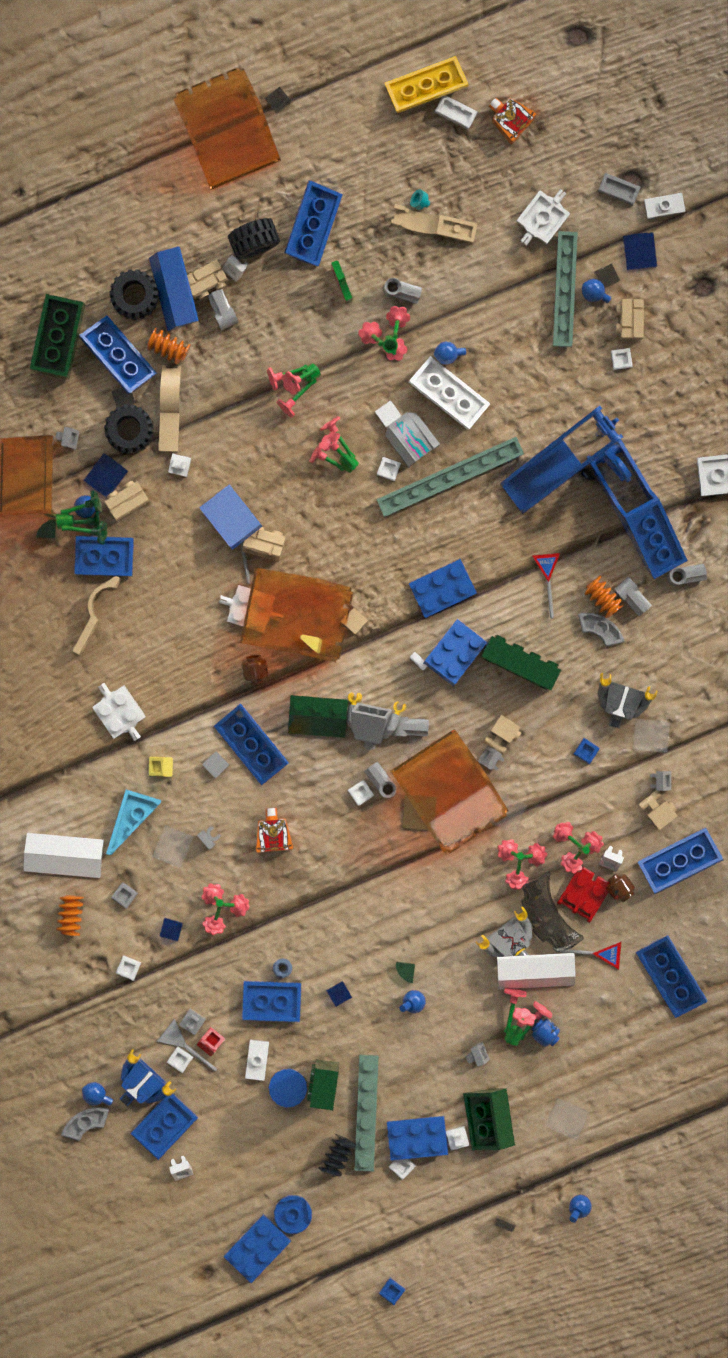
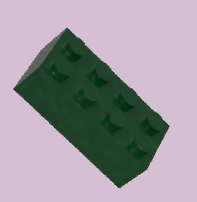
M49 294L45 295L29 368L32 372L70 379L86 306L84 302Z
M499 635L489 638L480 658L547 691L552 690L561 672V669L558 668L559 664L551 660L544 662L540 660L542 656L532 651L528 654L523 651L524 647L516 643L509 645L506 643L507 639Z
M317 1059L316 1064H312L310 1082L312 1083H309L307 1102H310L311 1108L333 1111L339 1062Z

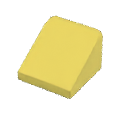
M301 635L300 638L316 653H320L321 638Z
M149 757V776H172V757Z

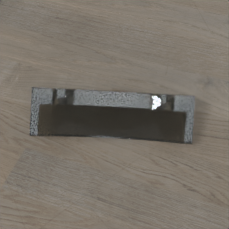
M547 871L523 885L524 899L521 900V903L527 912V917L532 925L534 934L542 942L547 941L552 945L553 950L562 952L573 948L584 937L572 929L556 909L550 892L551 873Z

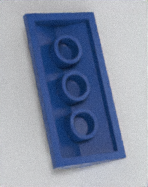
M308 180L284 252L285 254L296 260L319 267L343 194Z
M180 247L160 251L149 257L167 331L170 332L199 321Z
M107 315L79 335V338L128 395L141 388L156 375L157 372Z
M239 704L214 725L215 729L261 785L289 764L242 704Z
M704 828L638 861V864L654 894H657L724 859L707 828Z
M668 935L653 941L636 952L675 1018L708 1001Z

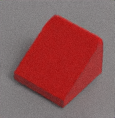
M210 1027L196 1045L209 1056H212L225 1038Z

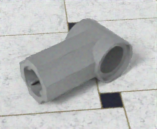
M390 278L385 282L383 292L387 297L418 304L422 291L421 287L401 282L396 278ZM391 283L395 284L397 286V291L390 292L387 288V285Z
M222 289L208 295V300L214 309L215 317L221 330L239 323Z
M704 564L674 568L667 574V581L672 586L707 580ZM674 572H678L681 575L680 582L674 581L672 577Z
M629 577L613 589L620 599L626 602L638 616H641L652 606L638 591L639 588Z
M400 717L396 730L390 735L428 736L429 720Z
M378 761L364 771L383 797L392 798L396 795V784ZM386 784H391L394 788L393 793L390 795H386L383 792Z

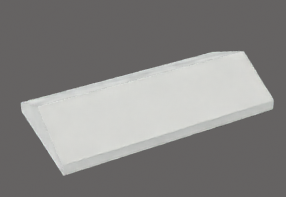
M431 356L408 382L467 430L474 425L490 405L489 402Z
M27 833L24 851V871L100 878L104 840Z
M574 953L497 957L498 990L505 988L574 986L576 977Z

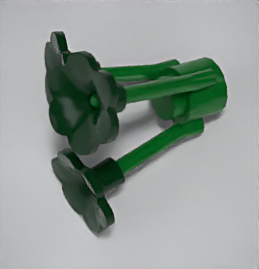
M90 491L91 499L85 501L84 504L61 510V514L56 515L58 529H62V531L91 533L93 536H98L97 542L104 545L108 534V525L106 522H100L99 520L102 504L96 491ZM86 507H94L96 510L94 517L87 518V520H74V516L69 514ZM74 524L94 525L95 528L86 529L71 526H74Z

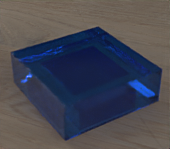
M164 918L160 937L178 941L183 922Z
M343 980L326 990L335 1007L352 998Z

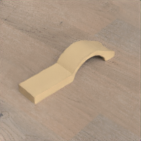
M394 204L393 209L396 210L394 219H391L390 224L414 232L439 235L474 243L477 223L443 215L419 213L405 206Z
M162 365L159 452H178L179 397L182 366L166 368V365Z
M115 576L105 582L90 595L88 611L91 617L73 652L82 655L99 623V619L95 616L93 609L97 595L105 589L117 588L122 580L119 577Z

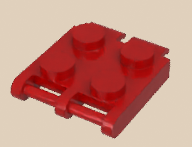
M582 867L580 872L577 871L573 875L557 904H563L571 909L572 913L581 915L590 923L608 894L606 887L609 882L600 876H597L595 881H593L592 878L595 873ZM565 899V900L569 901L570 903H572L573 905H575V907H573L572 905L568 904L567 902H565V901H563V900ZM580 908V909H582L583 911L587 912V913L590 914V915L588 916V915H586L585 913L581 912V911L578 910V909Z

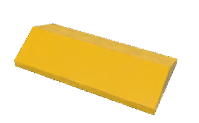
M455 56L385 82V87L394 109L399 113L469 87V84Z

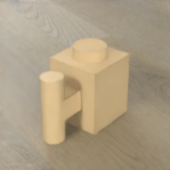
M500 715L490 730L496 734V737L493 740L487 736L483 742L503 755L507 748L502 746L501 742L503 740L508 743L516 742L521 734L519 731L521 727Z
M655 791L639 803V806L643 810L648 806L651 807L652 810L646 815L654 826L661 830L677 817L675 813L677 809L671 801L669 803L663 801L658 804L656 800L661 795L658 791Z

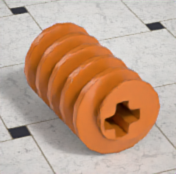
M155 328L148 341L147 350L150 351L154 348L155 354L161 351V357L163 358L168 354L169 361L175 358L174 363L179 364L181 361H184L191 344L183 347V340L177 344V337L171 341L169 333L163 337V330L157 334Z
M599 575L585 587L587 590L584 594L585 596L592 594L589 600H597L594 606L601 605L602 607L599 612L607 611L605 618H609L623 605L619 606L620 598L614 600L616 593L609 594L611 587L604 589L606 581L599 583L601 579Z
M65 895L59 898L64 901V904L59 905L64 911L58 912V915L62 916L63 919L57 920L58 923L62 924V927L56 928L61 934L80 936V933L75 930L81 929V926L76 923L82 921V918L77 915L82 914L83 911L77 907L83 906V903L78 900L84 897Z

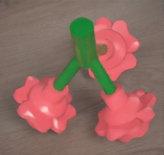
M560 823L556 825L553 838L557 842L570 840L578 847L579 851L577 854L573 855L571 852H568L567 855L561 857L563 860L561 865L565 868V871L575 874L577 871L582 870L581 865L583 861L579 859L582 853H599L600 848L604 846L603 838L597 835L595 831L591 833L586 832L585 837L581 840L584 845H581L573 838V826L571 823Z
M513 839L503 840L502 844L498 845V857L502 861H512L515 856L518 861L516 871L506 875L505 883L509 884L511 889L520 890L522 887L527 886L528 877L520 871L522 861L529 858L528 862L536 867L544 864L547 857L545 847L535 843L529 846V851L524 855L522 852L518 853V844L514 843Z
M210 883L208 887H204L201 898L205 904L217 905L216 914L212 917H206L202 923L205 927V932L211 935L223 933L226 926L223 924V919L219 918V915L224 907H230V911L236 917H240V915L245 916L246 911L249 910V900L243 894H239V896L234 895L230 903H224L222 900L224 890L220 889L221 886L219 884L214 885Z

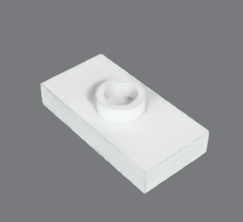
M446 95L442 96L435 110L436 114L468 130L477 115V111Z
M682 193L644 199L647 219L685 213Z
M250 1039L245 1078L265 1080L269 1042Z

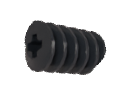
M335 1134L338 1139L331 1140L335 1146H328L332 1153H325L328 1160L321 1161L325 1167H318L320 1171L332 1177L342 1175V1172L339 1170L345 1169V1165L342 1162L349 1161L346 1156L352 1154L349 1148H355L356 1146L351 1140Z

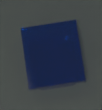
M653 232L623 236L627 270L657 267Z
M103 453L83 481L107 498V495L114 492L129 471Z

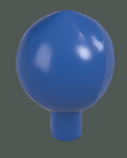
M590 279L582 284V295L587 301L597 302L602 300L606 303L610 302L611 296L605 293V287L601 281Z
M447 341L440 343L434 351L437 361L444 365L452 364L457 359V356L466 355V348H457L453 343Z
M80 496L76 499L74 507L84 504L85 501L91 499V496ZM86 507L75 511V513L81 518H89L96 510L94 507Z
M411 990L404 995L403 1004L399 1008L401 1012L419 1013L425 1007V997L420 991Z
M91 1082L82 1088V1097L89 1105L96 1106L103 1102L110 1106L113 1102L112 1098L106 1096V1091L100 1083Z
M576 1195L571 1199L569 1204V1212L571 1213L569 1220L575 1223L578 1218H584L589 1215L592 1205L588 1197Z

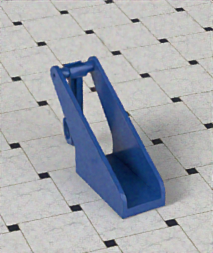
M598 406L503 480L500 485L522 514L526 513L623 438L622 434L618 435L614 430L619 419L615 418L610 421L607 415L604 416L600 411L602 407ZM593 417L597 422L596 429L598 431L595 433L596 436L601 435L604 437L607 435L611 442L581 464L564 440Z
M620 439L589 465L650 575L656 579L688 560L660 499L651 490ZM620 452L623 453L648 499V502L628 513L620 506L596 466L601 462L602 464L607 463L621 481L625 480L628 483L631 481L630 477L632 474L622 460L616 456Z

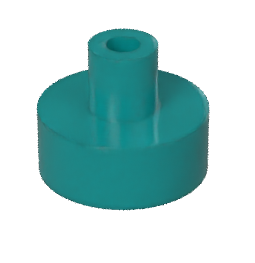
M421 189L416 190L410 199V205L417 210H422L424 207L428 208L430 206L428 193Z

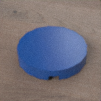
M291 1068L276 1072L269 1084V1094L272 1100L283 1107H294L300 1104L307 1092V1082L304 1076Z
M298 1195L283 1197L277 1203L274 1210L276 1225L288 1234H298L304 1231L312 1219L310 1204Z

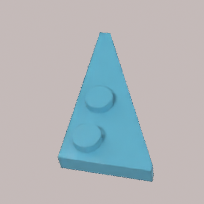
M126 789L106 854L112 855L157 808L162 800Z

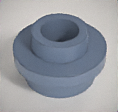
M278 959L273 965V971L276 976L285 978L291 974L292 964L287 959ZM282 964L286 966V970L283 972L279 970V966Z

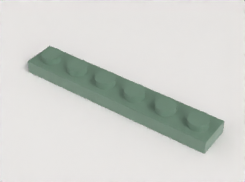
M558 231L553 347L572 348L578 232Z
M359 1054L355 1171H374L379 1055Z

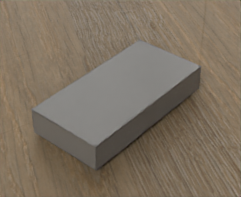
M605 173L598 192L633 206L641 187Z

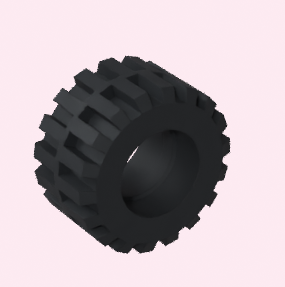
M271 218L251 221L234 229L228 235V240L236 259H247L274 248L281 241Z
M129 269L128 272L124 273L123 271L119 277L116 276L114 278L115 281L111 283L109 295L112 305L121 316L123 315L126 319L137 320V318L144 319L146 315L152 314V310L156 309V304L159 301V292L151 276L138 269L135 271ZM130 285H141L146 293L144 300L137 305L127 304L123 298L125 289Z
M124 404L122 407L118 406L116 410L109 413V417L105 420L106 425H104L105 436L114 449L126 454L139 453L138 451L146 449L145 447L151 443L150 440L153 438L154 427L151 418L142 408L136 405ZM128 418L135 419L140 425V433L133 440H124L118 434L119 424Z

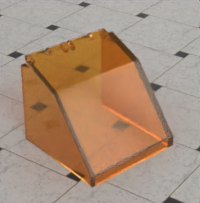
M237 67L227 71V79L224 78L223 73L210 78L211 86L207 87L206 82L203 81L191 86L193 93L189 94L186 88L176 92V96L173 97L210 190L281 161L262 106L244 68L240 69Z
M53 435L0 439V518L56 519L57 513L52 510L53 447H61V442Z
M255 568L240 643L336 663L337 659L340 660L342 646H337L336 642L343 643L346 628L340 627V623L347 624L350 609L343 607L344 604L351 605L353 597L351 587L314 577ZM301 635L321 638L320 653H316L300 638Z
M455 729L391 770V773L444 853L448 851L450 854L461 846L457 842L460 839L463 844H466L477 836L474 832L475 829L481 834L493 825L490 822L492 818L498 823L507 817L506 813L509 810Z

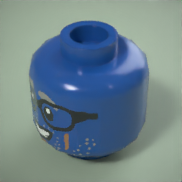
M541 1018L531 1029L533 1031L532 1037L543 1047H547L549 1044L554 1046L560 1039L558 1037L560 1029L550 1019L546 1018L543 1020Z

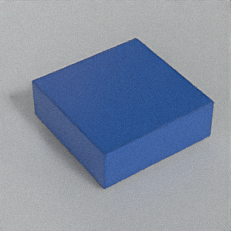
M583 738L573 754L590 764L600 748Z
M390 1277L379 1291V1295L395 1305L406 1289Z

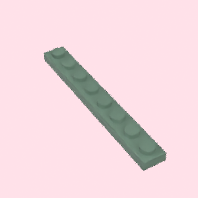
M514 437L378 498L377 502L384 517L389 516L524 455V452L517 437Z

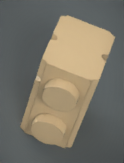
M217 259L187 275L192 296L194 299L199 298V300L208 297V292L214 289L217 291L225 288V283L228 282Z
M621 299L619 304H616V316H619V323H616V335H619V340H642L644 338V299Z
M130 481L123 486L124 490L119 493L114 491L107 495L108 499L105 503L117 522L150 503L138 481L135 483Z
M261 527L244 541L243 552L279 562L286 537L279 531L273 530L271 533L264 531L265 528Z

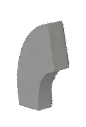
M594 613L578 614L582 633L590 632L597 635L603 640L605 647L625 642L618 627L607 618Z
M94 1107L79 1112L67 1123L61 1136L80 1141L83 1134L89 1129L104 1128L109 1109Z

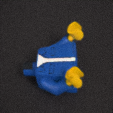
M132 1049L122 1066L120 1078L123 1083L121 1086L126 1092L120 1097V1100L126 1106H129L134 1099L140 1104L143 1102L149 1104L160 1101L166 1096H171L176 1091V1088L171 1090L169 1088L171 1082L169 1081L166 1084V1081L140 1058L141 1054L138 1057L133 1055L134 1049Z

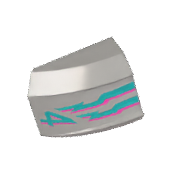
M406 412L388 425L385 434L408 468L431 450L440 446L437 439L416 413Z

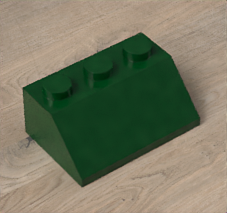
M290 695L288 733L345 738L348 700Z
M492 1088L463 1093L471 1149L502 1150L515 1146L507 1088Z

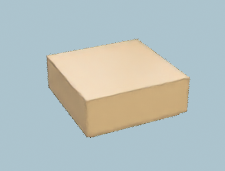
M353 608L341 622L356 634L368 620Z

